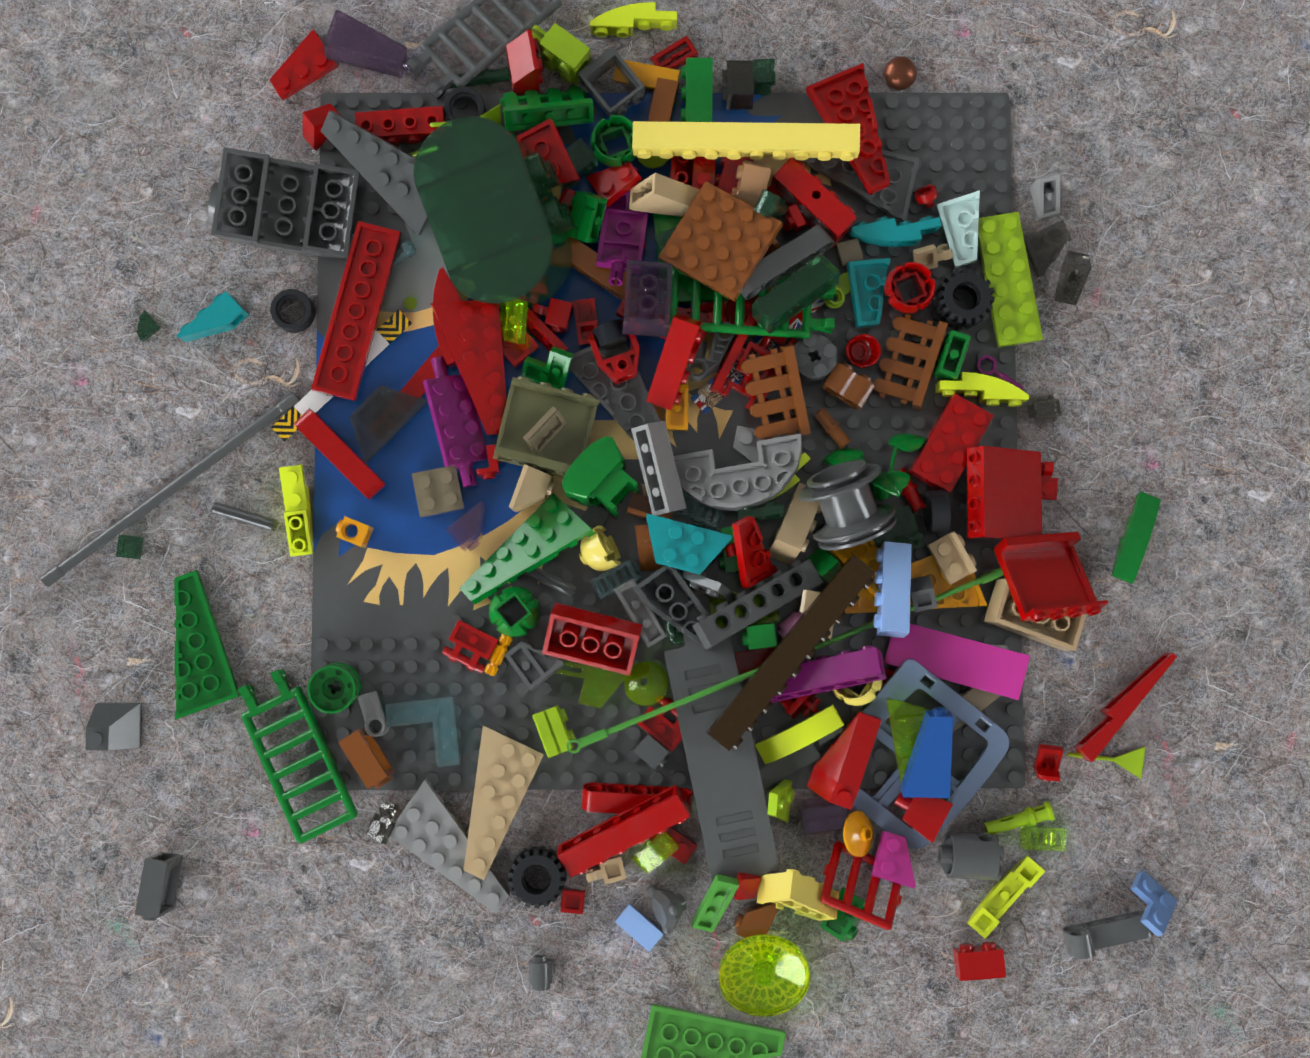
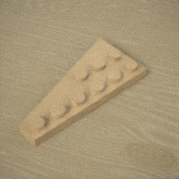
M484 725L482 728L464 871L482 880H485L544 756L543 753Z

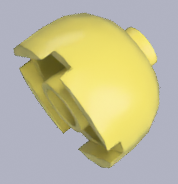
M598 525L592 530L596 534L591 537L585 536L581 539V553L579 557L584 565L588 564L597 571H606L621 564L620 561H617V559L621 558L618 547L611 535L606 537L603 533L606 531L603 526Z

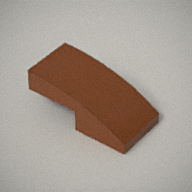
M664 78L657 79L650 107L649 122L672 121L680 81Z

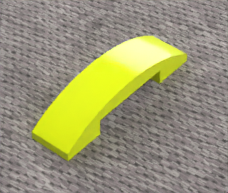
M831 705L798 724L756 743L755 746L766 765L823 738L844 726V723L834 705Z
M1028 855L1025 856L995 884L975 909L967 923L986 939L1000 923V917L1027 887L1031 888L1045 873V870Z

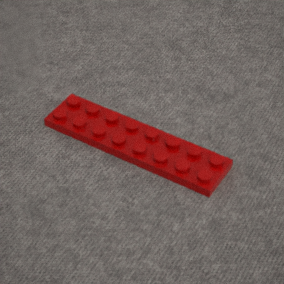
M360 221L357 222L312 383V391L356 402L402 236L400 231Z

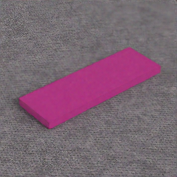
M910 623L909 633L904 638H890L884 663L899 667L905 660L914 659L937 678L1019 700L1030 656Z

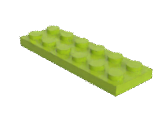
M1019 212L979 218L978 247L985 275L984 278L985 281L989 279L991 282L989 288H994V293L991 296L995 297V300L991 304L993 306L991 315L997 347L1001 348L1043 340Z

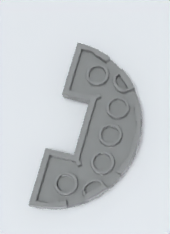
M801 433L756 441L759 462L716 469L712 449L676 455L674 459L681 487L694 500L719 510L736 511L761 505L778 495L794 477L802 455Z

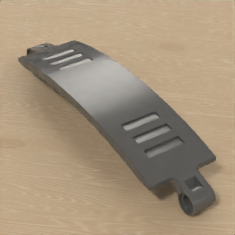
M683 633L684 647L664 651L674 702L739 676L730 637L705 650V648ZM740 682L676 707L712 882L717 874L737 878L739 872L759 876L763 873L780 870L770 819L767 814L768 809L752 733L746 730L741 736L743 742L736 750L731 749L730 751H727L706 733L742 689ZM757 894L754 899L739 900L740 904L757 901Z

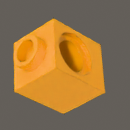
M344 516V519L340 520L337 524L336 532L338 533L336 537L366 548L374 528ZM351 526L358 528V533L355 537H350L348 534Z

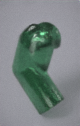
M666 621L665 631L669 643L681 645L683 634L676 633V627Z

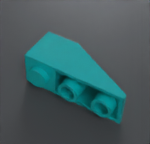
M225 291L216 295L213 303L207 308L201 309L196 314L194 320L184 324L176 336L184 342H189L234 330L249 314L233 296Z

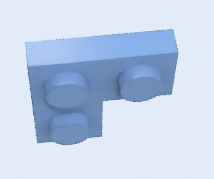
M1143 870L1137 873L1130 890L1147 904L1140 922L1158 937L1165 933L1178 900Z

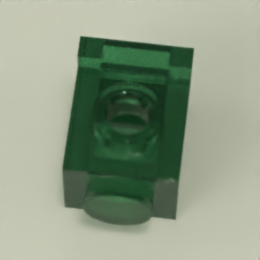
M753 59V95L760 94L766 96L771 94V86L775 85V59Z

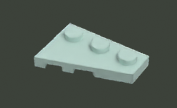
M980 190L937 204L949 249H952V259L955 268L977 262Z

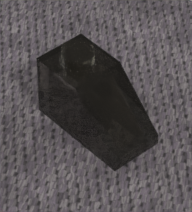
M1067 251L1059 272L1055 301L1071 305L1077 304L1092 268L1089 255Z

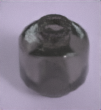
M1052 394L1033 397L1031 400L1032 405L1027 406L1029 419L1034 418V422L1037 425L1056 422L1058 416H1061L1059 398L1055 399Z

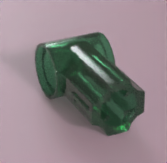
M763 189L753 210L770 218V216L778 217L785 215L788 207L786 206L785 199Z

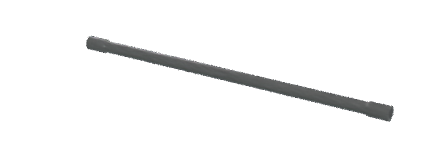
M291 392L265 414L71 556L40 576L43 584L47 587L51 586L92 553L279 416L287 413L300 401L298 396Z

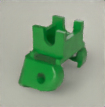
M609 436L600 438L587 447L568 468L562 482L564 492L569 499L587 507L591 505L597 507L600 504L616 518L619 515L616 511V506L630 491H633L636 495L640 493V490L637 488L638 483L625 473V459L613 437Z

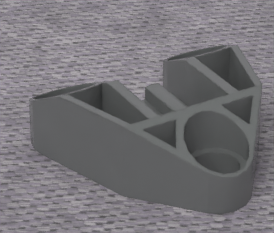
M715 332L709 359H705L707 342L703 340L694 363H689L687 369L690 372L689 379L701 381L718 371L734 340L735 334L724 338L718 332ZM699 368L703 372L701 374L696 375L693 374L690 369Z

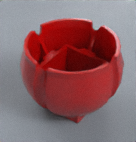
M907 262L903 266H896L887 276L884 285L885 296L889 297V304L897 311L903 313H916L917 309H925L931 303L936 291L935 279H931L932 272L926 266L917 262ZM912 279L918 297L904 302L897 285Z

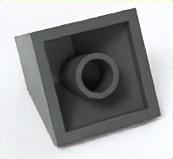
M96 703L86 726V750L141 748L142 703Z

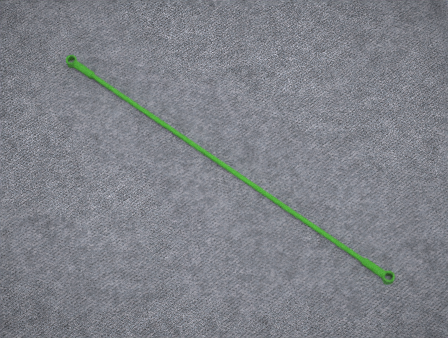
M1000 567L979 576L978 579L935 596L936 601L980 583L985 584L1004 576L1003 571ZM913 605L910 606V612L914 611ZM874 621L835 636L831 640L828 639L823 643L820 642L814 648L816 650L870 629L874 627ZM758 668L605 730L604 728L580 739L572 738L567 742V749L570 753H578L582 747L607 738V735L750 678ZM572 742L578 743V748L571 750L569 745Z

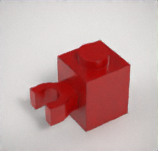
M551 298L549 307L534 304L532 312L537 317L546 318L545 325L554 334L568 333L573 303Z

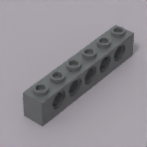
M799 559L789 565L791 570L786 573L782 569L771 575L773 580L766 583L765 580H762L753 586L754 591L749 594L745 590L734 596L735 602L729 604L728 601H725L715 607L717 612L710 615L709 612H706L697 617L698 623L692 625L705 650L803 594V590H811L823 583L811 560L808 559L802 562ZM791 576H793L796 579V586L791 583ZM772 586L778 589V596L773 594ZM754 597H757L760 600V607H757L754 604ZM735 607L742 611L741 618L736 616ZM716 618H720L723 621V629L716 625Z

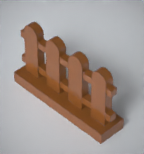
M906 314L905 318L896 317L893 320L894 330L900 333L898 338L891 337L886 341V348L888 351L893 352L891 359L883 358L879 362V368L882 372L886 373L885 379L874 380L873 384L875 387L873 390L880 393L879 398L884 399L885 395L901 399V404L903 405L911 402L913 403L912 409L921 411L948 323L939 321L938 327L932 326L933 321L928 320L927 324L910 320L911 315ZM905 334L922 338L920 345L905 341ZM927 340L933 341L931 348L926 347ZM901 354L915 358L914 364L910 365L897 361L898 355ZM921 360L926 362L924 368L919 367ZM892 375L908 379L907 385L891 382ZM914 381L919 382L917 389L912 388Z
M794 345L780 346L781 352H778L777 348L770 349L771 354L755 357L754 353L749 354V359L744 360L740 367L744 373H752L753 381L746 384L745 391L749 395L757 396L758 403L751 405L749 411L752 416L761 417L762 425H758L754 429V435L759 439L767 440L786 433L787 436L794 435V431L798 434L801 433V435L810 434ZM781 366L784 367L785 374H782ZM774 368L775 376L760 379L758 371ZM785 388H788L789 396H786ZM779 391L780 398L764 401L763 393ZM791 409H792V412H793V417H792V418L790 417V412H789V410H791ZM783 412V420L769 423L767 415Z

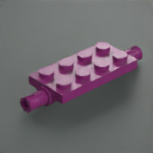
M630 190L611 206L607 207L606 205L602 221L596 267L611 268L608 282L615 286L616 278L617 286L623 284L624 270L641 272L649 213L629 209Z
M440 356V359L435 357L430 360L435 378L426 379L423 383L445 467L455 466L459 469L463 488L475 486L477 482L472 466L475 462L488 459L478 414L461 374L448 375L444 357Z

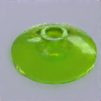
M650 661L637 663L632 667L630 676L626 675L625 692L629 699L638 705H654L667 692V674L657 663ZM647 678V684L641 685V680Z

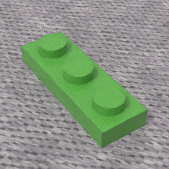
M720 874L715 876L691 920L692 928L709 932L715 930L739 887L737 878Z

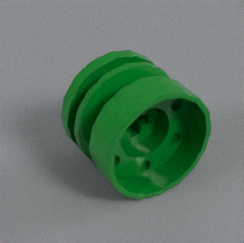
M335 662L320 668L313 673L308 682L307 694L309 701L316 709L323 713L334 714L345 710L357 700L361 693L362 683L360 675L352 666L346 663ZM338 681V686L342 688L335 691V687L332 684Z

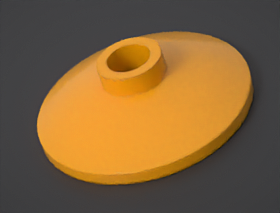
M853 811L848 815L844 824V843L851 855L863 857L872 847L874 837L873 825L870 818L863 811Z

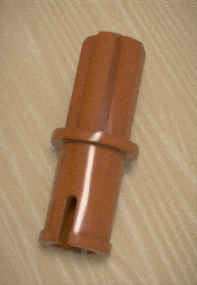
M821 408L815 413V418L826 430L825 434L830 435L839 446V449L851 441L840 428V423H836L825 408Z

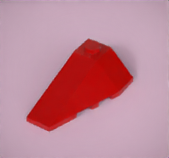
M859 711L842 731L841 736L834 744L830 745L824 756L814 764L807 787L828 802L851 810L869 761L881 718Z

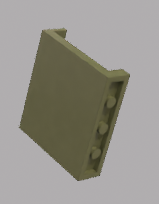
M513 377L493 459L519 466H524L525 464L537 470L564 477L568 468L589 445L596 410L600 400L595 399V396L583 393L579 395L568 388H561L560 390L552 388V385L549 383L539 382L537 384L530 382L531 380L526 377ZM553 406L559 410L567 424L538 454H535L526 444L523 437Z

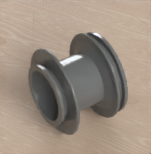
M864 460L847 461L828 467L807 480V485L799 492L798 498L802 501L819 502L826 522L815 530L813 538L818 541L821 549L840 550L857 546L881 536L896 524L897 518L894 515L896 508L890 504H875L868 484L880 474L881 467L879 465L866 464Z

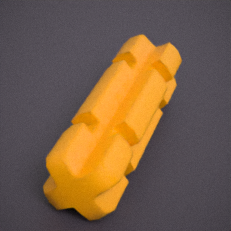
M501 634L500 643L496 645L489 659L490 663H487L484 669L485 673L491 676L496 675L499 669L497 667L501 665L505 657L504 655L508 651L507 647L511 645L513 637Z

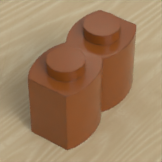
M837 362L821 388L859 411L875 385L871 383L872 379L868 376L854 373L853 368L849 364Z

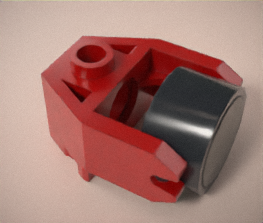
M617 319L595 327L592 330L593 334L588 335V340L600 370L615 384L636 378L640 347L630 321L623 322L622 319ZM630 340L628 352L608 359L599 352V350L610 349ZM620 365L626 366L624 369L619 368Z

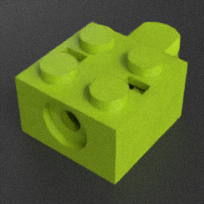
M556 23L553 24L548 32L534 25L531 28L533 39L537 38L543 65L550 71L555 70L558 72L561 79L566 83H573L577 86L580 82L578 73L592 63L590 48Z

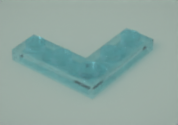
M454 696L385 704L387 727L427 722L433 723L437 767L461 764Z

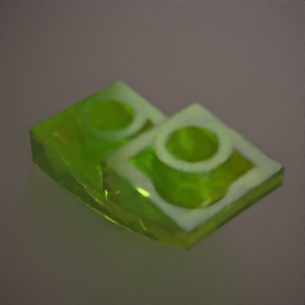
M664 832L658 834L649 843L647 842L632 856V859L648 874L678 850L679 846Z

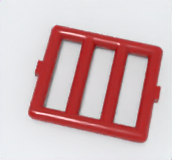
M836 841L829 864L825 866L823 875L826 876L820 901L880 928L891 930L896 908L901 904L902 900L900 895L902 885L892 883L885 919L872 914L880 878L871 876L864 910L851 905L861 863L863 861L874 866L875 856L867 853L863 857H855L848 852L844 843ZM841 852L853 857L843 901L830 896Z

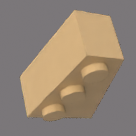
M799 483L795 489L782 523L776 532L775 540L769 548L771 557L789 565L794 562L800 551L805 552L809 540L806 539L808 532L812 533L817 524L814 517L822 511L818 501L808 502L798 498L799 492L806 486L802 483Z

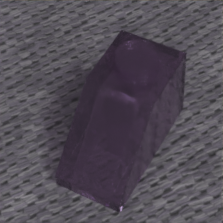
M482 501L446 528L463 551H472L481 544L479 540L483 538L487 506Z

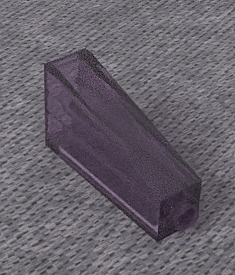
M340 10L335 11L324 42L325 57L327 59L399 78L403 77L404 71L409 69L407 62L410 60V57H407V47Z

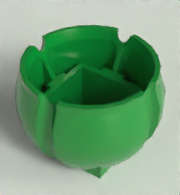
M610 115L609 120L603 118L597 123L591 134V148L599 162L608 167H617L628 161L631 163L636 158L633 155L632 149L633 123L620 115ZM622 136L627 149L609 156L604 143Z
M509 586L503 588L501 594L494 595L489 606V618L492 625H497L499 633L509 637H520L528 634V629L536 627L540 618V605L537 599L532 598L533 593L519 586ZM516 597L528 614L511 626L499 609Z

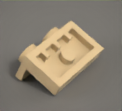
M955 531L927 545L949 585L977 571L975 568L977 563L970 553L967 554L963 547L965 542L962 536L956 534Z

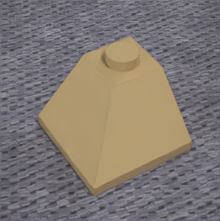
M524 464L509 508L519 512L545 500L547 494L551 495L555 486V483L552 482L553 477Z

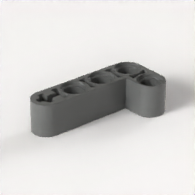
M1144 911L1130 912L1071 925L1062 929L1067 952L1076 959L1091 958L1095 956V950L1150 938L1154 936V933L1140 922Z

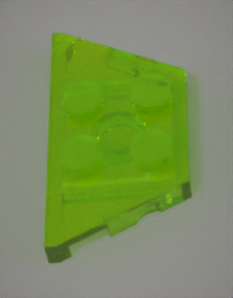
M886 698L901 783L925 712L931 709L893 698Z

